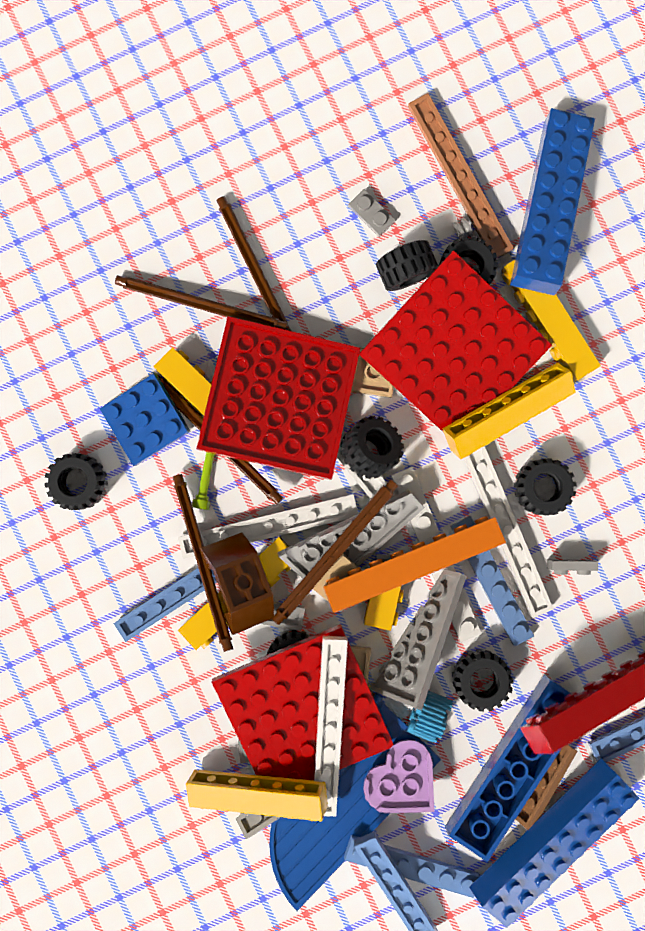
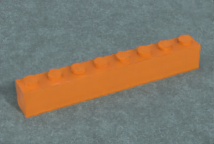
M487 516L475 520L476 525L468 528L464 524L453 529L455 533L450 536L442 533L433 537L434 542L425 545L424 541L411 546L413 551L404 554L403 550L391 554V559L383 562L382 559H378L369 563L370 568L361 571L360 567L347 572L349 576L340 580L339 576L326 580L327 585L323 589L333 613L505 544L506 541L496 518L488 519Z

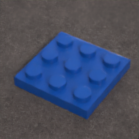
M153 373L100 408L133 466L139 465L191 432L156 373Z

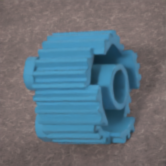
M428 690L422 710L412 708L408 719L410 722L407 732L436 743L438 738H442L446 729L448 716L446 710L451 711L453 700Z

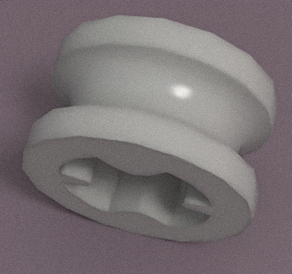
M462 218L460 223L455 222L453 224L460 240L465 236H473L472 228L465 218Z

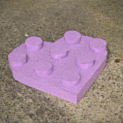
M410 739L398 741L389 749L386 763L377 765L368 771L363 789L369 804L377 811L384 813L435 812L432 760L430 753L422 743Z

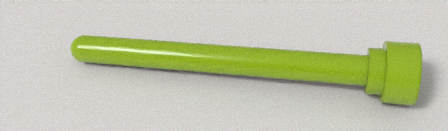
M208 452L205 454L198 495L196 494L195 499H192L193 508L209 510L210 501H208L207 493L215 454Z

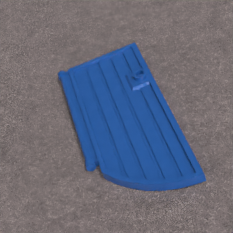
M376 693L373 698L393 743L395 744L405 739L416 740L422 743L430 753L432 767L434 768L441 761V758L420 737L407 732L408 725L382 701L381 695ZM389 749L339 770L336 816H324L322 821L281 817L271 824L269 849L272 869L282 893L296 911L345 862L344 855L351 835L363 837L372 833L390 814L379 812L372 807L366 800L363 789L368 771L377 765L386 763Z

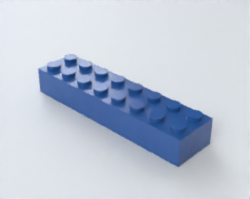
M550 109L544 121L510 282L511 286L553 296L561 288L595 118L558 109Z
M546 675L542 677L445 825L450 838L486 862L489 861L560 752L558 750L555 753L534 754L520 728L527 724V718L535 714L540 716L546 713V707L554 703L560 704L565 702L564 697L571 694L570 691Z
M601 758L469 887L481 907L508 928L578 858L582 857L584 852L598 841L628 809L632 808L640 798Z

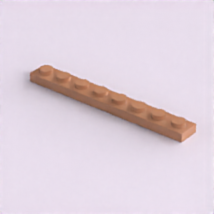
M427 93L408 103V109L480 239L486 241L484 245L486 247L492 246L491 253L496 252V259L511 252L514 247L429 94Z

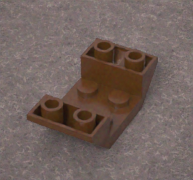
M243 532L200 548L207 570H213L228 612L224 613L231 635L272 619L274 616L273 593L258 553Z

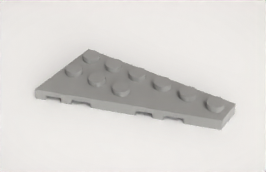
M409 490L390 498L343 554L357 566H360L425 507ZM357 515L277 552L279 558L303 579Z
M446 569L443 570L430 590V598L425 606L421 605L418 609V617L413 624L409 623L391 651V659L386 666L383 665L379 670V678L375 683L372 682L370 684V690L422 710L467 577L466 575Z

